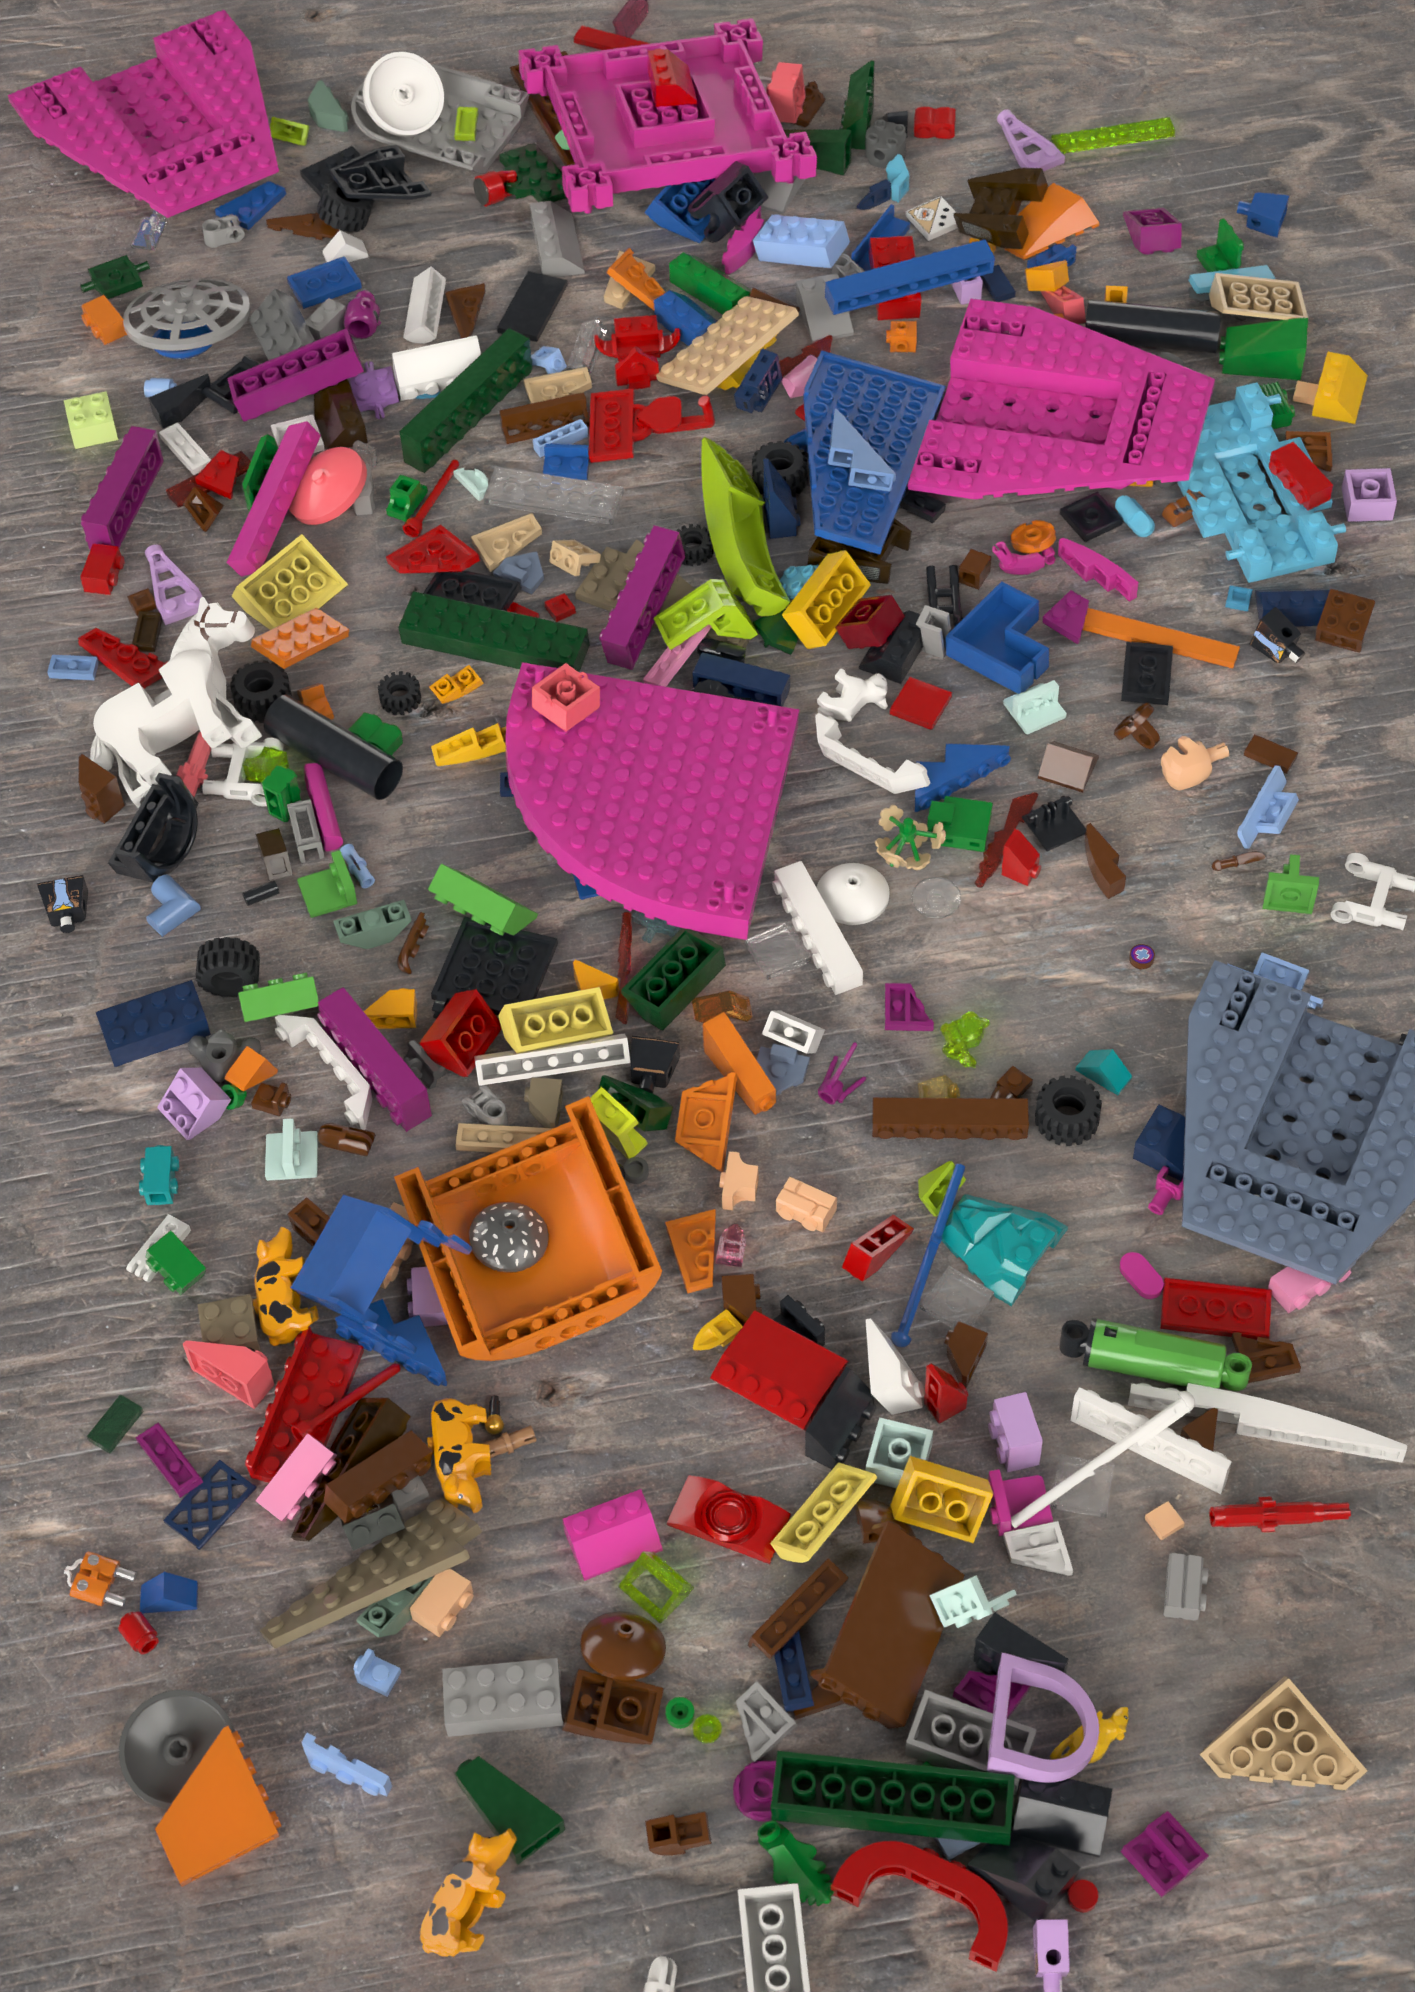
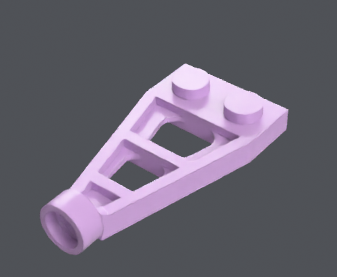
M1004 110L998 115L997 122L1002 126V130L1021 168H1042L1043 171H1046L1065 162V156L1053 143L1019 121L1010 110ZM1021 132L1027 136L1017 141L1013 135ZM1032 144L1041 148V150L1026 155L1023 150L1024 147Z
M160 545L149 546L145 550V556L150 563L156 607L161 614L165 626L198 613L200 599L203 597L198 587L165 555ZM169 570L174 575V577L161 582L158 574ZM178 585L186 592L168 600L165 597V590Z

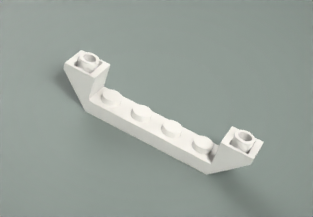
M820 713L815 716L818 744L825 757L894 794L927 787L930 784L927 769L922 764H915L906 760L896 772L890 767L884 768L873 758L869 757L867 759L856 749H849L843 746L839 741V738L842 736L838 728L839 724L833 717H826Z
M288 1015L276 1016L277 1028H275V1031L281 1041L286 1040L291 1047H294L307 1039L313 1048L316 1046L320 1050L319 1053L326 1064L331 1063L337 1078L340 1081H346L352 1096L344 1101L346 1107L344 1115L352 1126L355 1124L359 1129L365 1130L373 1099L368 1082L314 1018Z

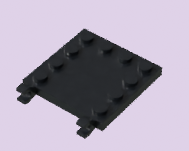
M464 917L431 992L432 1000H436L432 1007V1011H435L433 1018H438L455 993L477 989L495 1015H499L506 1004L536 999L557 948V938L520 930L514 936L506 932L502 936L490 930L492 925L486 922L485 925H482L469 917Z

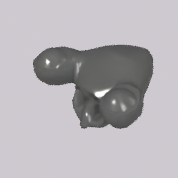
M219 1029L216 1033L212 1034L209 1040L204 1036L196 1035L188 1043L190 1054L200 1062L203 1070L217 1084L227 1081L225 1079L226 1073L246 1046L259 1054L261 1052V1043L256 1038H247L240 1046H236L234 1037L223 1029Z

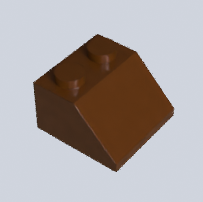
M81 754L79 756V786L82 793L81 797L86 805L85 811L92 819H98L105 824L125 806L117 778Z

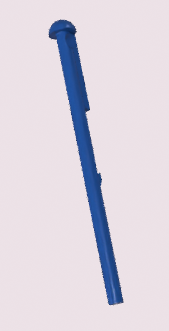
M962 1164L955 1165L898 1332H892L891 1340L897 1347H906L911 1342L908 1333L965 1171V1166Z

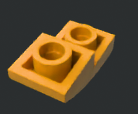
M467 665L452 677L447 673L429 686V688L439 701L444 704L467 695L484 683L471 666Z

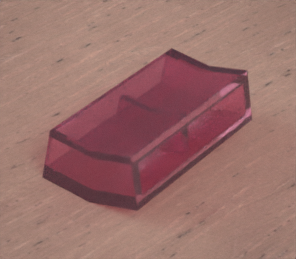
M647 0L627 1L612 21L617 35L631 38L649 13Z

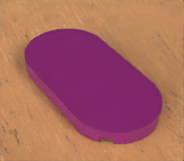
M776 1760L752 1762L744 1767V1770L735 1778L733 1785L735 1804L742 1814L752 1820H772L771 1801Z

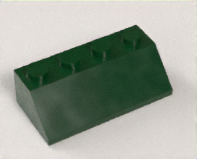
M681 928L621 989V993L643 1020L663 1031L726 966L723 947L692 929Z

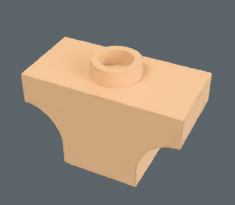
M729 1151L726 1172H721L720 1188H723L722 1209L733 1210L734 1206L741 1201L756 1200L759 1180L758 1166L744 1163L740 1159L739 1152Z

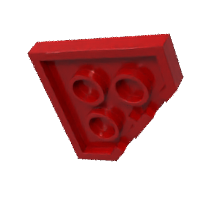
M441 524L386 556L387 563L400 574L462 572L480 561L479 554Z

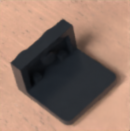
M789 1295L784 1297L780 1301V1314L773 1320L823 1347L825 1345V1327L823 1323L816 1317L813 1319L799 1300L795 1301Z

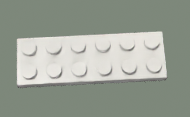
M1079 1387L1074 1396L1070 1421L1117 1443L1149 1419L1143 1415H1136L1127 1411L1119 1403H1111L1101 1398L1092 1390H1084ZM1168 1427L1140 1447L1135 1443L1128 1448L1219 1494L1222 1493L1226 1485L1232 1463L1222 1453L1212 1452L1203 1448L1197 1441L1185 1439Z

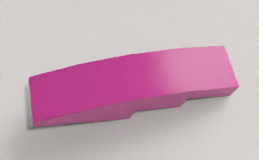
M1065 538L1059 539L1058 556L1085 582L1094 578L1107 592L1115 588L1129 602L1137 598L1139 582L1121 567L1083 545Z

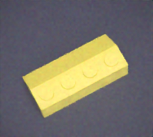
M600 987L506 1004L498 1015L504 1038L517 1054L613 1035Z

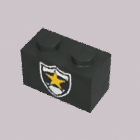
M393 1494L388 1495L382 1503L374 1504L368 1508L361 1517L353 1518L346 1524L341 1520L342 1527L353 1551L405 1528L403 1517Z

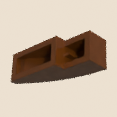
M1091 823L1087 824L1085 852L1088 865L1099 888L1110 899L1124 891L1126 875L1118 868L1119 854Z

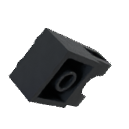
M735 161L688 206V212L697 219H702L710 214V222L704 229V235L709 242L716 243L736 225L742 224L769 197L749 166Z

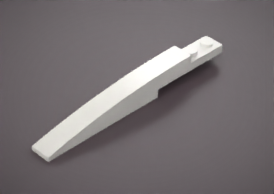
M1131 1383L1128 1406L1162 1411L1180 1398L1178 1395L1180 1391L1175 1388H1156L1146 1383ZM1187 1384L1186 1391L1193 1395L1195 1405L1191 1411L1185 1414L1186 1416L1200 1417L1210 1409L1217 1408V1421L1237 1424L1236 1434L1396 1462H1403L1407 1451V1445L1320 1414L1241 1393Z

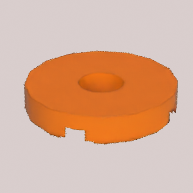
M1040 520L1031 521L1032 524L1027 526L1026 523H1023L1015 528L1011 534L1012 547L1020 553L1028 554L1046 550L1056 540L1054 526L1051 523Z

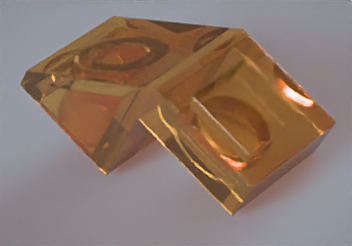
M730 990L696 997L692 1000L695 1020L701 1023H705L723 1012L727 1016L748 1022L753 1017L749 997Z

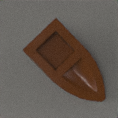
M1012 1066L997 1081L996 1088L990 1098L1019 1099L1032 1086L1033 1079Z

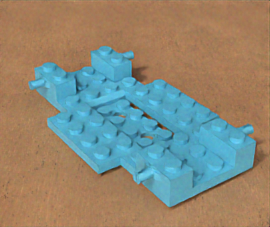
M1258 382L1237 387L1235 400L1209 405L1190 478L1188 481H1177L1183 496L1186 495L1193 510L1192 515L1202 537L1206 538L1225 533L1232 547V550L1226 551V558L1228 561L1237 558L1248 583L1334 563L1338 548L1334 535L1346 532L1344 523L1331 526L1327 523L1322 511H1319L1331 508V499L1311 510H1307L1302 504L1297 502L1290 490L1283 486L1281 480L1271 473L1269 469L1271 452L1293 441L1310 460L1311 458L1300 437L1281 442L1278 441L1271 427L1273 412L1269 405L1281 403L1280 394L1265 396ZM1258 459L1261 460L1287 515L1281 513V507L1273 496V490L1269 488L1265 480L1266 476L1261 472L1257 463ZM1240 472H1246L1250 475V477L1247 479H1243L1241 477H1238L1237 474ZM1187 490L1200 491L1205 497H1200L1196 501L1187 493ZM1260 504L1263 505L1266 509L1264 511H1258L1254 509L1253 506Z

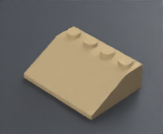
M1215 273L1209 297L1211 306L1222 313L1281 320L1308 318L1299 282Z

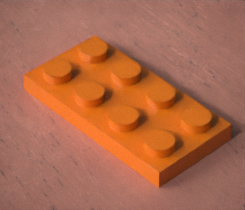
M314 608L253 638L251 647L285 669L349 636V629L323 611Z

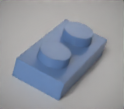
M52 655L47 673L49 678L95 680L99 661L97 657Z

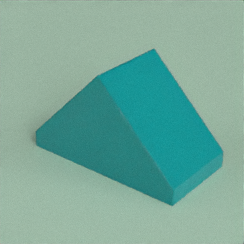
M1113 1049L1089 1050L1075 1067V1071L1117 1096L1132 1079L1131 1073Z

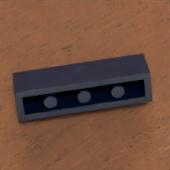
M701 653L693 670V688L700 681L702 683L705 680L711 679V681L722 682L721 684L729 690L728 693L734 695V697L751 698L752 702L783 707L790 692L789 674L716 655Z

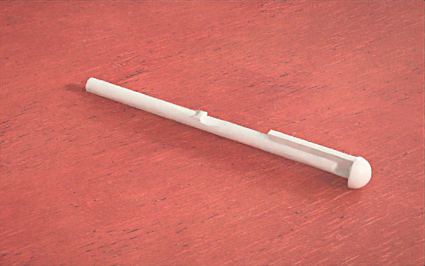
M1187 1391L1178 1392L1180 1398L1011 1517L1013 1527L1017 1528L1084 1479L1095 1475L1096 1473L1093 1470L1113 1460L1135 1443L1140 1447L1191 1411L1195 1405L1193 1395Z

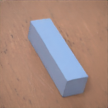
M579 419L533 439L534 450L541 458L545 456V444L571 445L587 438L588 428Z

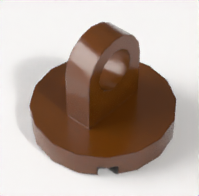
M1147 702L1136 708L1134 715L1127 716L1115 728L1114 735L1120 741L1131 734L1141 746L1147 749L1154 748L1160 741V736L1147 721L1154 708Z

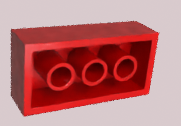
M912 236L870 238L869 259L871 269L915 258ZM921 293L876 304L877 319L920 318Z

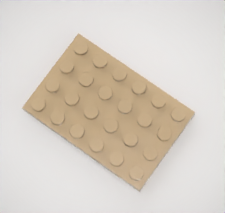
M746 296L740 299L733 309L726 311L719 321L711 324L707 328L708 331L696 337L691 345L678 352L676 358L663 365L659 373L656 374V377L661 383L708 395L798 317L799 313L794 307Z

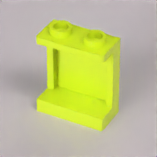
M601 1087L590 1099L606 1138L627 1159L635 1157L648 1144L646 1139L634 1129L638 1121Z

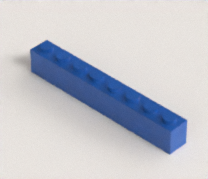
M986 239L846 277L832 279L825 282L824 297L833 315L993 273L995 257Z

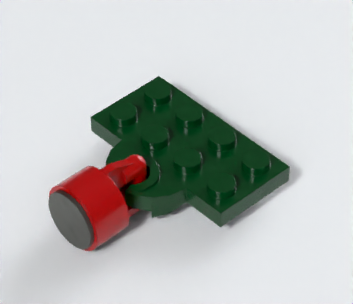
M535 143L499 154V161L506 168L503 171H490L478 175L473 182L476 198L483 206H490L501 202L505 197L516 195V199L532 195L538 202H556L566 198L563 190L562 171Z

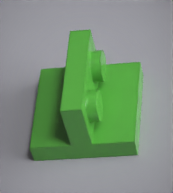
M1290 854L1288 864H1283L1282 873L1269 872L1262 909L1312 914L1319 887V877L1299 875L1300 855Z

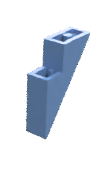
M835 409L831 427L828 464L850 468L848 481L850 486L891 492L892 482L896 481L895 472L846 420L845 416Z

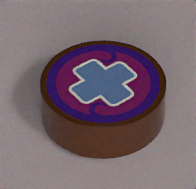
M1135 945L1130 951L1129 961L1137 969L1150 968L1154 963L1155 952L1148 945Z

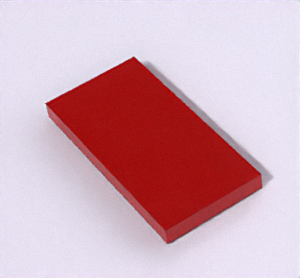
M1164 1277L1160 1329L1232 1337V1334L1237 1332L1242 1333L1241 1337L1257 1340L1258 1337L1269 1339L1272 1290Z

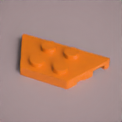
M734 1072L728 1073V1076L721 1079L710 1080L699 1087H692L682 1091L675 1136L676 1143L722 1172L724 1171L738 1076Z

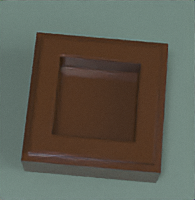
M149 588L127 596L137 616L139 611L150 612L157 609L155 599Z

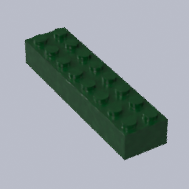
M510 328L507 329L399 431L404 463L426 473L458 441L462 440L470 429L474 428L485 415L489 414L492 408L501 402L512 389H515L526 376H529L533 370L530 339Z
M415 591L411 595L398 626L402 644L516 669L521 668L522 662L552 668H560L566 663L580 672L590 646L587 628Z
M777 1751L771 1816L774 1821L1010 1846L1015 1775Z

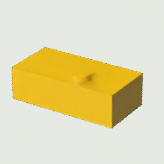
M846 550L827 554L783 612L782 616L807 649L826 646L837 632L836 625L855 603L862 598L871 584Z

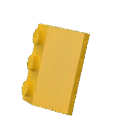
M1327 351L1315 396L1312 416L1352 424L1356 423L1368 375L1349 355Z

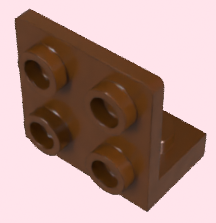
M1330 589L1317 626L1315 641L1360 653L1365 632L1375 606V600Z

